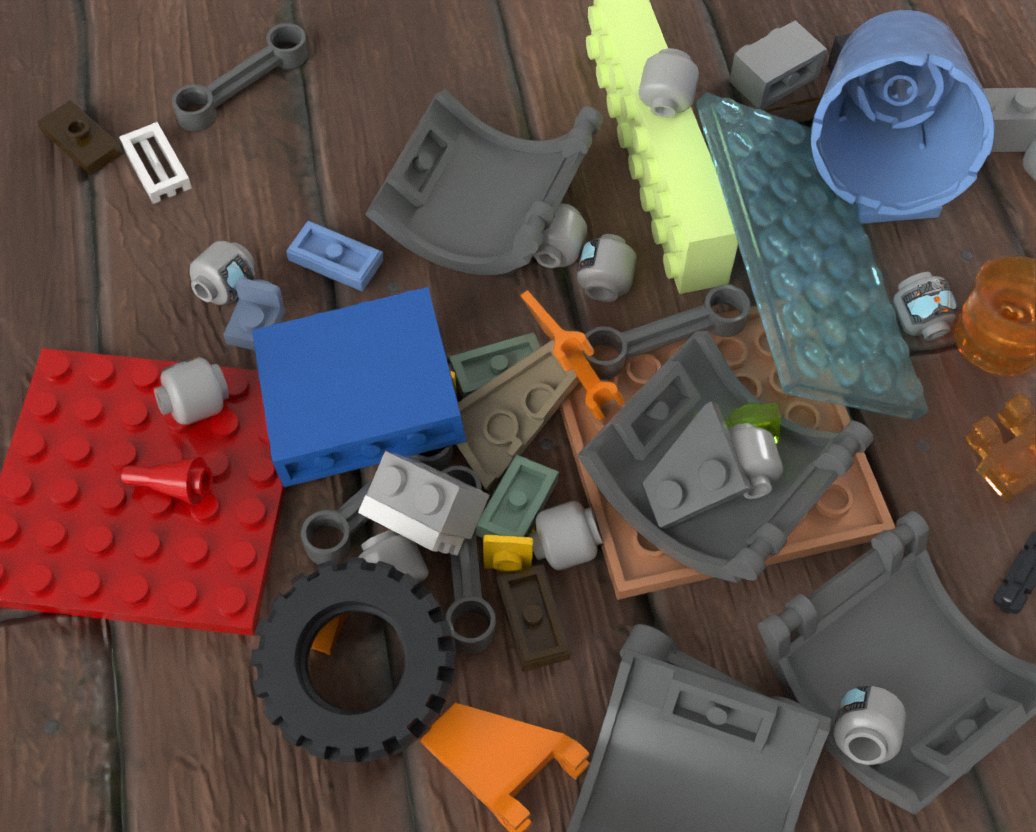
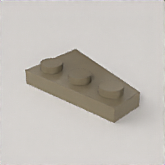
M551 340L458 402L467 442L456 445L473 471L479 476L482 485L489 494L505 475L516 454L520 456L580 382L573 369L570 371L564 370L554 356V340Z

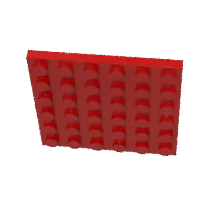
M42 348L0 474V607L255 636L287 488L283 486L272 462L258 370L219 366L226 380L229 398L223 400L222 410L215 416L188 425H182L174 419L171 413L166 415L161 413L154 393V388L161 386L160 378L163 369L180 362ZM195 457H202L205 460L213 476L212 488L209 494L204 496L203 500L197 505L153 490L148 486L125 485L121 479L122 470L125 466L152 468L155 465Z

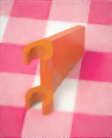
M528 290L520 296L550 340L555 341L553 354L561 367L566 371L573 369L586 389L585 403L597 420L605 418L601 407L607 401L614 400L619 406L625 404V399L618 387L612 382L600 381L582 351L589 357L594 354V349L585 334L561 329Z
M454 703L431 725L432 729L419 739L445 767L489 808L509 832H525L532 825V822L528 819L531 815L530 812L514 797L553 758L575 780L590 766V763L586 760L590 756L589 752L580 743L564 733L459 703Z

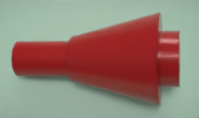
M202 457L155 465L152 468L125 466L121 474L122 483L125 485L148 486L153 490L193 505L199 504L204 496L209 494L213 482L212 471L207 467Z

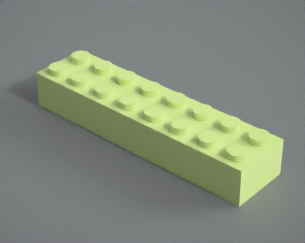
M594 0V5L588 7L589 25L592 30L591 35L586 36L588 57L590 60L595 59L597 63L596 76L600 88H606L608 113L611 118L616 117L621 148H627L629 152V171L633 180H639L642 208L645 212L650 211L653 219L651 229L656 245L662 244L665 273L669 279L674 278L679 294L728 285L741 232L693 110L690 107L683 112L676 113L673 117H660L653 114L650 107L646 106L639 96L643 68L647 59L662 49H668L650 1Z

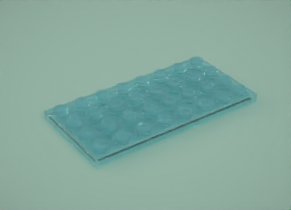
M705 92L696 102V107L783 392L917 420L925 415L929 410L923 396V386L915 374L909 357V347L903 340L896 321V311L891 305L883 285V275L877 268L871 252V242L858 218V206L855 202L852 205L838 196L820 175L812 153V128L800 125L793 120H786L771 115L762 109L745 106L730 98H722Z

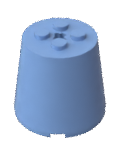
M913 10L891 11L875 16L863 23L845 42L814 115L811 134L812 153L816 167L823 180L838 196L853 205L855 201L864 206L875 208L877 213L885 215L916 214L948 203L963 193L977 179L978 171L984 164L987 156L991 154L994 141V120L990 102L954 32L941 20L927 13Z

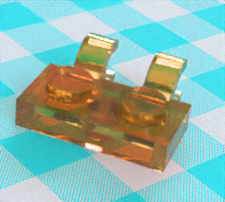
M1020 393L1005 403L1007 408L997 414L1000 422L1016 435L1015 438L1004 444L998 426L988 416L974 423L971 426L973 430L963 437L969 447L983 458L976 466V470L1006 503L1036 484V417L1033 406Z

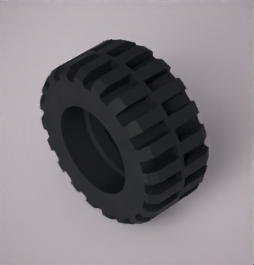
M348 558L347 563L336 564L333 560L318 564V571L310 575L302 572L290 580L293 587L284 595L278 592L269 603L273 610L267 621L263 619L259 621L255 634L261 636L259 647L251 651V666L257 667L258 679L252 681L256 697L263 699L267 707L263 711L272 725H277L284 732L283 737L294 746L302 747L309 751L310 755L340 762H369L390 755H396L406 750L410 744L417 739H421L431 730V725L439 714L442 715L449 702L447 698L451 687H454L456 676L455 656H457L450 625L432 594L409 573L404 574L400 572L394 565L378 561L377 564L370 563L364 558ZM350 612L371 613L389 622L398 633L405 653L403 675L394 692L380 704L360 711L339 709L325 701L314 688L308 671L310 649L320 630L334 618Z

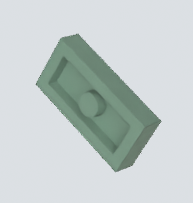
M532 332L450 356V368L455 372L456 383L462 399L541 348L535 333Z
M516 454L482 513L476 526L475 535L483 539L484 535L528 537L535 525L538 513L543 510L558 483L559 472Z

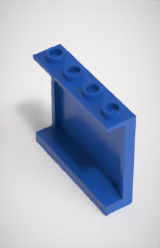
M428 287L405 291L401 294L373 301H365L356 305L328 312H320L312 316L275 323L252 330L272 462L284 487L380 464L385 451L407 457L467 442Z

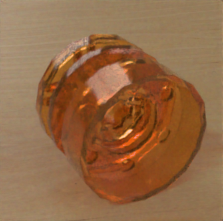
M1014 255L998 257L985 263L976 275L969 290L968 299L963 304L961 312L955 321L954 339L959 351L970 363L986 372L1002 376L1023 375L1036 368V259Z

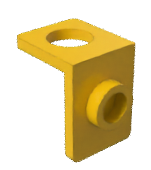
M484 535V569L513 572L532 567V538H529V536Z

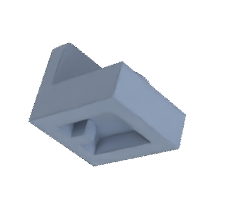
M239 278L235 285L239 300L223 335L226 344L255 351L252 330L281 323L286 311L280 287L262 279L250 280Z

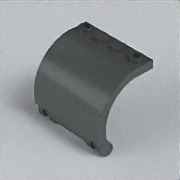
M443 89L434 96L365 215L405 248L445 268L475 275H498L529 264L533 254L538 251L544 239L543 234L552 224L555 213L582 159L592 144V135L598 132L603 122V116L592 107H583L575 119L574 128L567 134L545 141L520 139L488 126L475 117L446 89Z
M695 331L577 456L610 504L635 530L653 545L678 562L700 573L738 583L741 578L751 581L758 578L766 568L764 561L769 555L775 556L787 543L786 538L838 476L845 475L854 464L853 456L856 453H863L872 443L873 434L865 425L857 421H851L839 433L806 428L778 415L754 397L729 368L709 331ZM714 402L719 405L728 429L738 424L749 423L763 428L772 434L784 471L780 480L772 486L770 493L756 499H748L741 495L668 529L659 528L643 482L705 404Z
M909 511L897 520V527L892 531L883 530L872 538V548L807 597L802 594L794 596L785 603L786 610L778 616L770 614L759 622L758 630L767 647L764 649V652L787 698L804 706L810 712L831 718L829 734L824 744L827 751L867 788L915 815L962 775L969 772L975 764L999 744L1005 742L1011 734L1036 714V665L1016 658L999 648L978 631L957 608L941 584L927 553L929 527L922 516L914 511ZM859 686H876L886 689L897 696L905 708L907 720L901 749L892 760L882 764L864 765L855 762L840 750L833 736L840 700L849 690Z
M626 649L621 660L595 751L567 832H794L806 791L829 734L831 718Z

